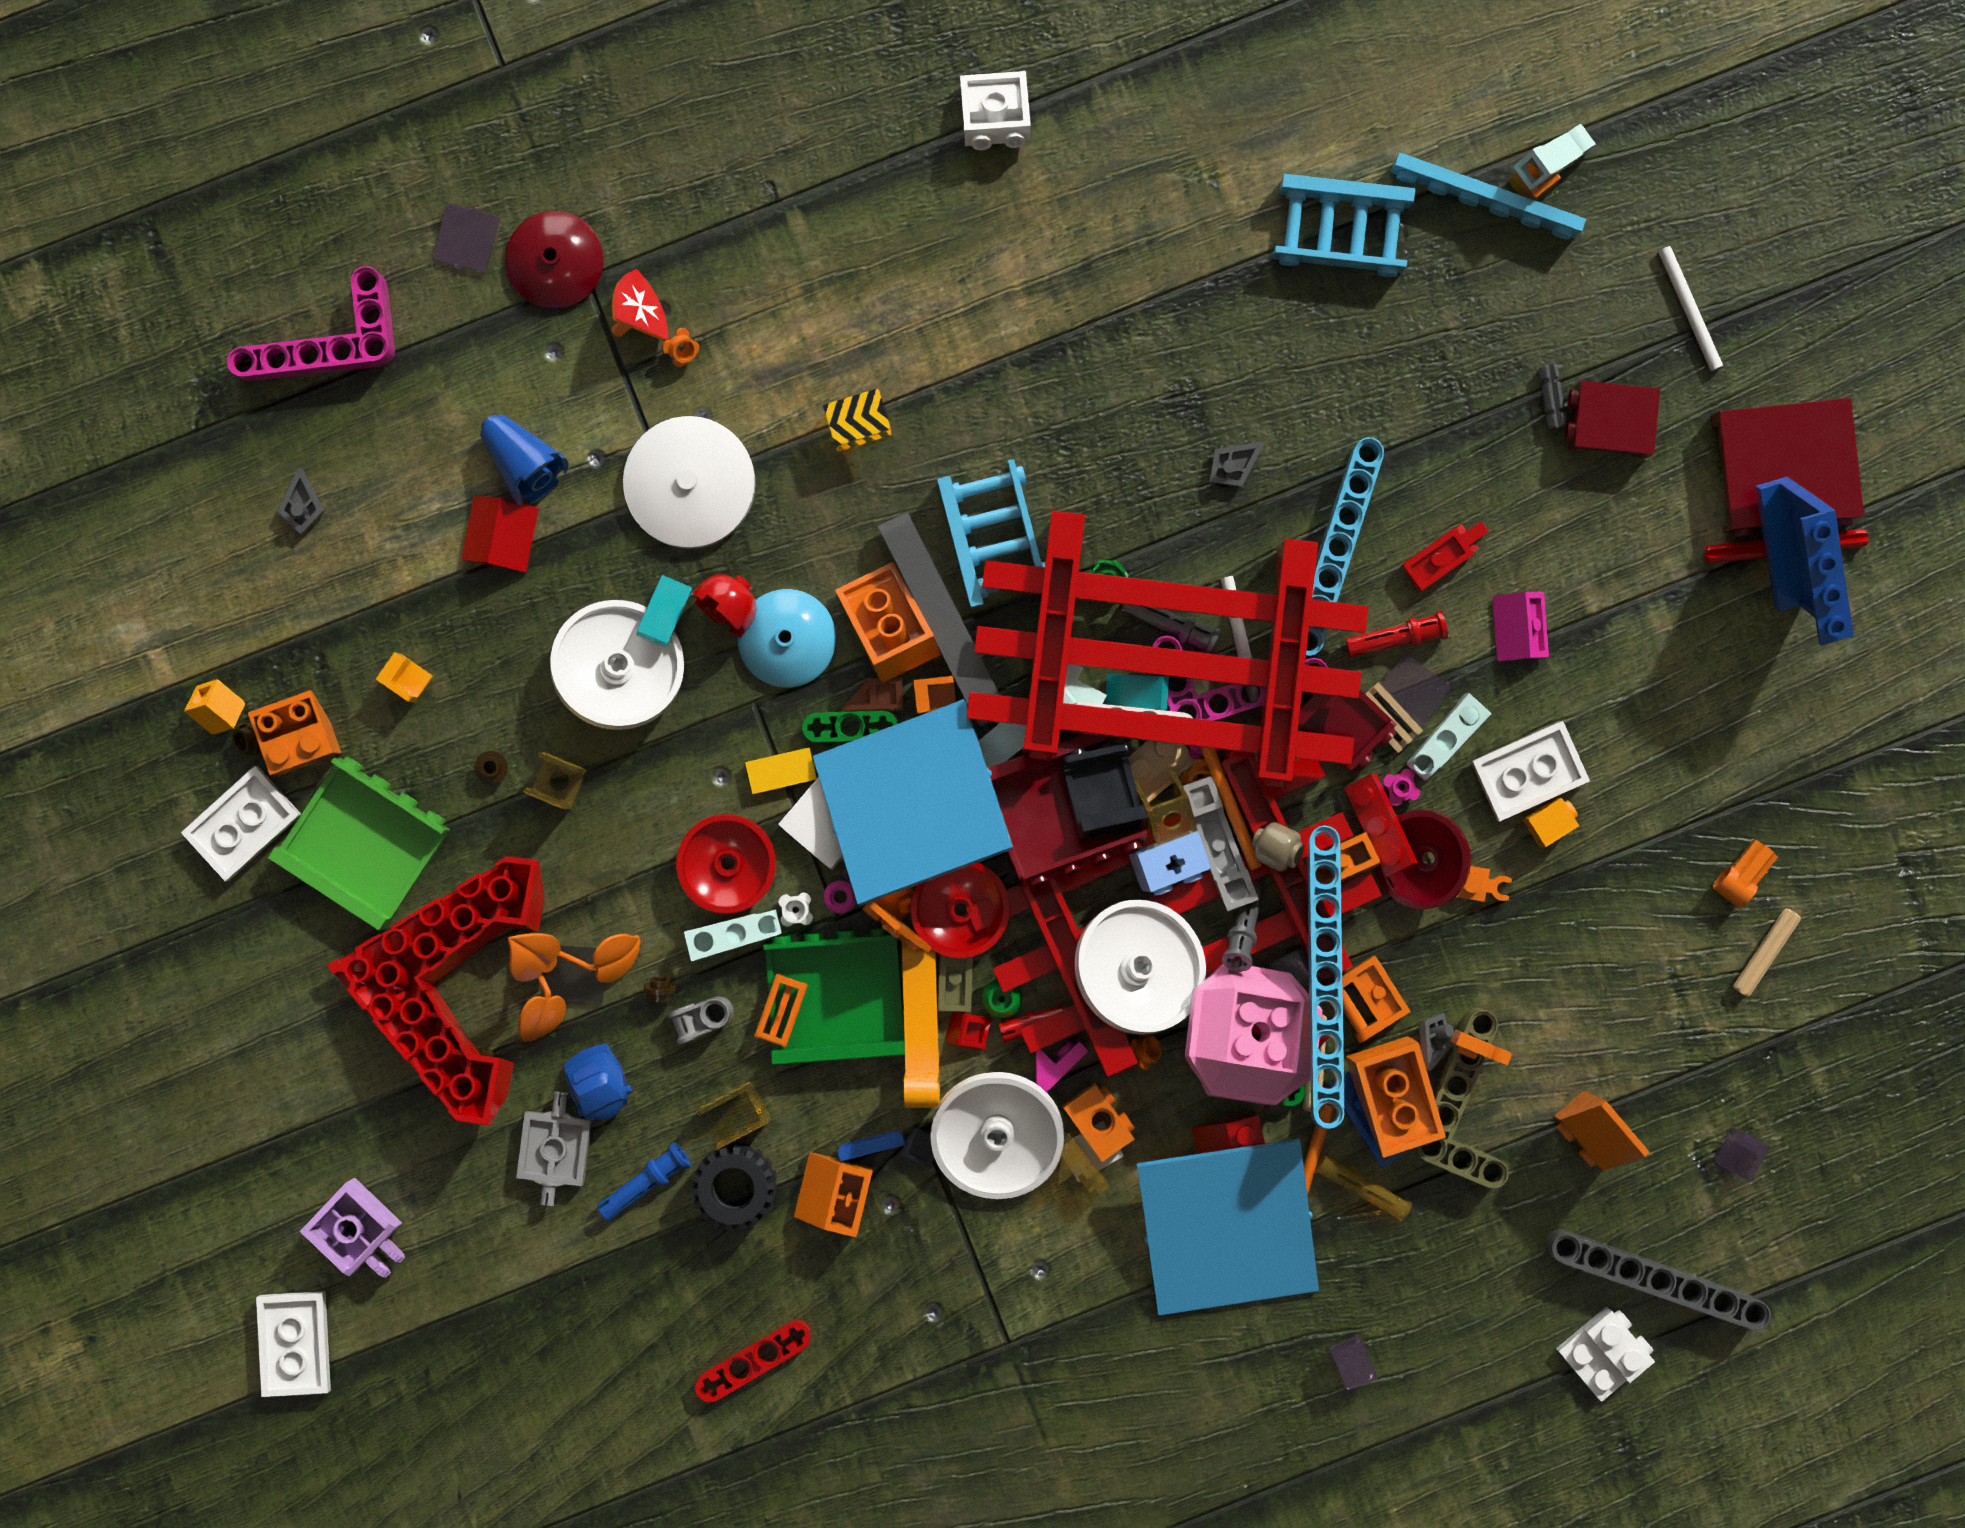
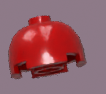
M726 574L713 575L701 582L690 594V597L696 599L694 604L715 624L720 622L723 625H729L731 629L728 633L737 638H741L755 620L757 612L756 601L750 593L753 587L740 575H737L735 579Z

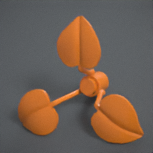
M530 933L508 937L510 949L509 969L511 975L521 982L538 978L544 992L543 997L536 996L529 999L520 1013L518 1030L521 1039L524 1042H530L547 1035L562 1022L565 1016L566 1003L564 999L558 995L551 997V991L542 974L554 969L557 964V957L586 970L595 971V978L599 982L608 983L619 979L632 967L640 950V937L628 934L610 936L596 948L593 955L594 963L592 964L562 952L559 941L549 934Z

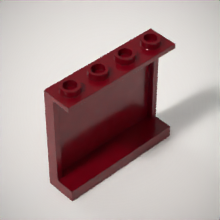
M1851 398L1725 410L1711 416L1712 429L1718 428L1728 526L1723 528V533L1734 532L1735 537H1747L1755 535L1756 529H1762L1755 486L1784 477H1789L1833 508L1836 512L1838 527L1851 526L1854 519L1864 516Z
M1083 734L1058 743L1057 755L1050 756L1049 761L1030 759L1029 753L988 768L992 772L990 778L1014 848L1006 853L1021 888L1030 886L1031 889L1039 888L1049 883V878L1060 874L1063 878L1078 873L1082 866L1091 863L1093 866H1100L1109 862L1113 855L1121 852L1124 855H1130L1142 849L1148 833L1146 830L1141 831V829L1080 842L1061 772L1062 760L1069 752L1085 749L1086 752L1098 750L1100 746L1107 743V736Z

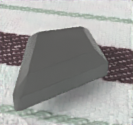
M1264 442L1215 449L1209 483L1242 488L1264 446Z
M298 468L277 512L301 535L314 524L325 510L304 470Z
M1445 1013L1436 1014L1419 1022L1420 1049L1427 1071H1431L1453 1045L1450 1041L1454 1030L1450 1024H1447Z

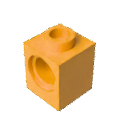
M1554 798L1522 819L1539 847H1547L1579 827L1575 820L1578 817L1577 811L1568 800L1564 802L1562 798Z

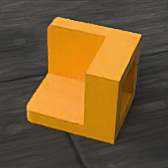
M394 652L376 680L406 701L416 703L432 680V675L404 655Z
M216 679L196 686L184 712L209 733L217 734L235 727L245 702L221 681Z

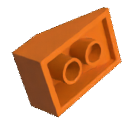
M894 561L835 590L882 684L941 655L934 635Z
M1407 1036L1346 1056L1356 1093L1382 1158L1446 1138L1419 1042Z
M1582 1091L1554 1115L1560 1123L1556 1127L1557 1130L1569 1143L1574 1140L1579 1145L1581 1150L1578 1154L1590 1168L1596 1165L1602 1170H1607L1644 1158L1650 1153L1606 1100L1586 1091Z

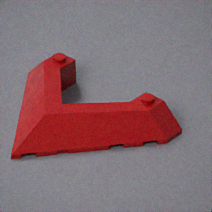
M506 856L496 862V865L481 875L476 874L456 886V890L448 895L433 900L392 925L390 930L383 934H377L357 946L352 953L326 965L346 986V990L360 1007L371 1016L372 1021L401 1056L417 1071L421 1080L432 1093L438 1096L456 1121L490 1126L508 1096L514 1063L502 1058L480 1055L434 986V983L507 928L539 932L545 899L541 866L538 860Z

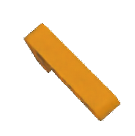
M902 942L905 1039L904 1106L905 1108H939L936 952L930 950L927 953L919 946L914 951Z

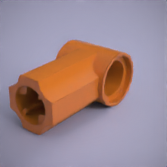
M1752 840L1733 866H1728L1717 877L1712 888L1738 909H1741L1755 895L1758 889V882L1778 856L1766 845L1757 840Z

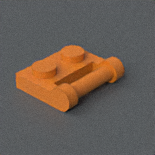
M1375 955L1342 975L1343 1012L1355 1029L1354 1035L1359 1043L1367 1040L1411 1012ZM1334 979L1325 986H1331L1334 983ZM1350 983H1353L1375 1018V1021L1368 1025L1344 989Z

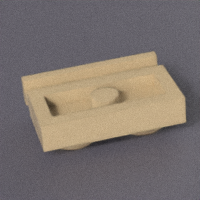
M1146 741L1128 757L1137 792L1147 804L1176 780L1174 771L1179 777L1183 771L1188 770L1193 765L1194 761L1189 756V750L1185 745Z

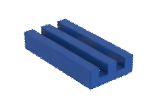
M899 1129L840 1144L837 1151L841 1162L903 1146L906 1141L903 1130Z

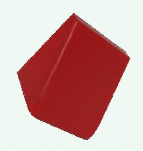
M952 1011L946 1034V1042L956 1046L984 1051L992 1019L967 1012Z

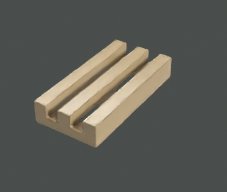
M1379 682L1365 693L1397 724L1394 729L1403 739L1398 742L1393 737L1389 744L1398 753L1423 731ZM1376 692L1413 729L1409 734L1375 699L1373 695Z

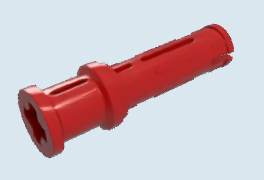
M1440 610L1436 611L1433 616L1417 620L1414 617L1408 618L1405 621L1406 624L1346 637L1345 642L1349 657L1354 658L1355 656L1409 643L1411 646L1417 647L1421 645V642L1436 638L1446 640L1448 639V630L1444 615Z

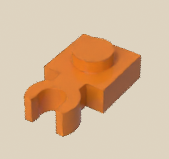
M1471 866L1467 882L1456 897L1485 902L1486 893H1490L1496 900L1507 901L1509 896L1501 895L1497 887L1501 882L1512 883V879L1507 876H1496L1493 879H1489L1490 869Z
M1456 1029L1450 1041L1459 1046L1457 1049L1458 1053L1476 1059L1477 1054H1480L1508 1066L1513 1054Z

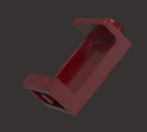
M1581 380L1575 385L1574 389H1570L1568 395V409H1572L1571 422H1567L1564 433V440L1569 441L1568 450L1588 449L1633 454V457L1648 458L1654 455L1661 389Z
M1361 689L1358 699L1313 694L1300 707L1299 724L1308 732L1354 738L1352 764H1343L1349 772L1355 767L1360 771L1373 758L1369 752L1377 744L1384 747L1396 734L1393 728L1397 724Z

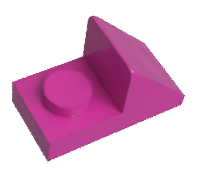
M1079 1039L1074 1043L1068 1040L1055 1053L1059 1057L1055 1062L1043 1049L1036 1051V1084L1047 1092L1088 1052L1087 1047Z

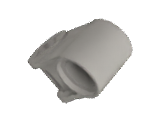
M717 996L669 1012L667 1017L672 1019L679 1037L676 1041L679 1045L722 1027L731 1020L734 1010L733 1005L727 998ZM711 1004H719L723 1007L725 1015L721 1021H716L709 1015Z

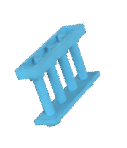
M1292 174L1283 175L1280 181L1279 194L1287 195L1289 200L1285 246H1275L1272 252V259L1280 260L1279 263L1286 266H1298L1299 262L1375 270L1377 275L1384 277H1396L1397 273H1402L1405 270L1407 260L1396 259L1400 214L1404 211V208L1409 209L1414 202L1415 188ZM1306 197L1317 198L1322 203L1317 250L1298 248L1302 203L1306 200ZM1339 201L1352 202V206L1355 207L1350 254L1330 252L1335 205L1339 204ZM1372 205L1385 206L1384 209L1387 211L1382 257L1363 255L1368 208H1371Z
M1014 459L1008 460L1009 473L963 485H959V483L952 484L950 476L937 479L971 609L984 606L982 598L988 597V593L1000 591L998 589L982 588L983 578L977 579L974 566L980 565L979 562L1030 549L1034 566L1045 568V562L1041 563L1021 487L1027 485L1022 466L1016 467ZM1013 485L1018 504L967 517V514L960 516L957 503L963 502V498ZM1021 517L1026 536L978 549L975 546H968L966 535L971 534V530Z

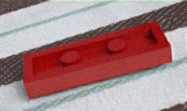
M1372 773L1344 787L1364 833H1367L1380 860L1379 865L1384 876L1390 877L1417 864V859L1377 773Z

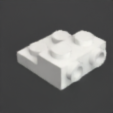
M1026 71L960 76L965 146H972L976 150H986L992 144L1005 143L1007 147L1018 148L1024 142L1031 141Z
M1607 1306L1556 1348L1601 1402L1626 1381L1631 1383L1655 1362L1650 1356L1654 1350L1641 1335L1635 1339L1628 1330L1632 1324L1620 1310L1614 1313Z

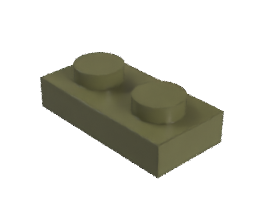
M940 955L938 1011L971 1012L973 957L956 959Z

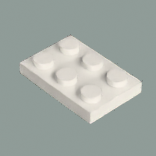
M1563 721L1470 761L1497 821L1509 818L1590 781Z
M254 766L181 833L224 881H230L301 816V813L258 766Z
M326 1291L257 1296L261 1397L330 1392Z

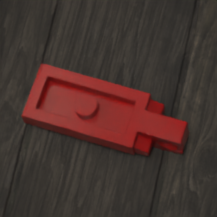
M1482 521L1467 531L1463 525L1455 527L1400 565V567L1419 593L1474 555V552L1479 549L1475 541L1489 531Z

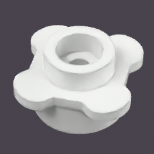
M801 893L799 896L793 897L785 894L779 898V905L782 907V917L780 918L782 925L790 927L793 923L808 925L812 922L813 915L809 911V903L811 902L809 894ZM795 906L799 908L797 913L793 912V907Z

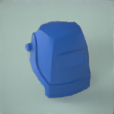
M606 1043L582 1050L564 1063L567 1086L578 1108L577 1113L580 1117L584 1116L591 1121L595 1119H610L620 1112L622 1106L627 1105V1095L632 1093L633 1090L630 1085L627 1086L623 1068Z

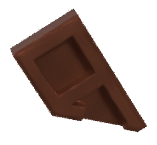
M902 677L893 678L883 684L879 678H869L842 707V712L903 711Z

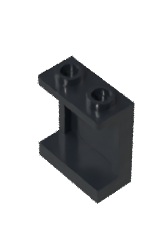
M1110 742L1100 746L1098 750L1086 752L1085 749H1078L1069 752L1062 760L1061 772L1080 842L1145 828L1148 814L1145 805L1141 806L1128 760V744L1118 745L1117 742Z

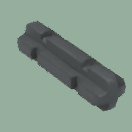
M1557 364L1544 365L1540 367L1539 374L1540 381H1544L1541 387L1545 412L1549 414L1546 416L1547 426L1549 429H1560L1566 426L1567 421L1565 413H1562L1564 402L1561 383L1557 382V378L1560 377Z

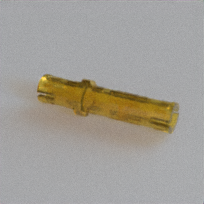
M1326 1154L1322 1156L1317 1164L1315 1173L1340 1186L1339 1189L1343 1192H1352L1398 1218L1401 1222L1408 1215L1412 1206L1411 1202L1405 1201L1384 1187L1358 1174V1169L1354 1167L1348 1168Z

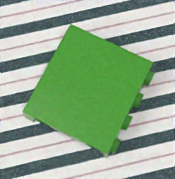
M348 756L344 760L333 758L331 762L334 765L282 845L275 847L268 858L377 930H384L388 927L445 840L450 829L443 825L446 820L430 810L426 814L416 808L418 802L409 795L401 792L398 796L390 791L388 788L391 784L375 774L370 778L361 772L363 766Z

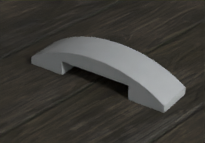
M1210 776L1183 786L1189 797L1196 822L1195 826L1191 819L1194 830L1198 831L1211 866V869H1209L1226 911L1228 912L1258 901L1259 899L1248 870L1245 869L1223 811V804L1213 777Z

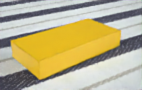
M810 747L745 762L752 794L817 779Z

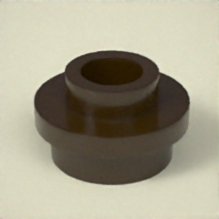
M251 723L241 724L238 729L234 730L232 739L238 753L248 756L259 753L260 746Z
M495 751L482 753L475 762L476 776L487 784L499 783L507 775V760L502 754ZM489 761H493L496 764V770L492 774L487 773L485 770V766Z
M653 977L650 979V982L644 984L643 991L647 993V1000L651 1002H669L673 1000V994L677 991V985L670 982V979L667 977Z

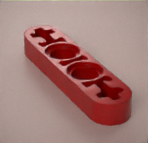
M800 1319L791 1320L707 1369L699 1376L695 1384L697 1396L705 1402L718 1401L801 1352L808 1346L811 1340L810 1326ZM794 1327L796 1331L803 1330L802 1343L792 1340L785 1346L789 1351L784 1353L782 1344L776 1336L780 1335L781 1341L790 1336L791 1328ZM766 1343L774 1345L777 1350L776 1358L771 1361L763 1360L758 1353L759 1347ZM741 1360L748 1365L749 1372L745 1377L737 1378L731 1374L730 1365L734 1361ZM723 1369L725 1378L732 1385L727 1386L726 1380L717 1385V1393L713 1394L711 1390L705 1392L703 1390L706 1384L705 1379L708 1378L713 1382L721 1378L722 1373L718 1370Z

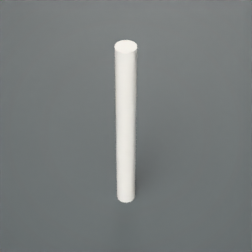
M1668 246L1658 251L1710 371L1722 367L1723 364L1672 248Z
M1233 576L1220 579L1223 589L1236 590ZM1229 617L1238 657L1252 659L1243 619ZM1245 686L1248 703L1255 702L1259 696L1257 687Z

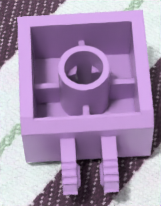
M356 1178L346 1182L299 1231L342 1273L348 1276L354 1274L366 1263L379 1276L386 1278L391 1273L390 1269L374 1254L379 1247L396 1262L400 1263L405 1258V1254L389 1239L402 1222ZM351 1221L356 1225L357 1231L355 1230L352 1233L347 1229Z

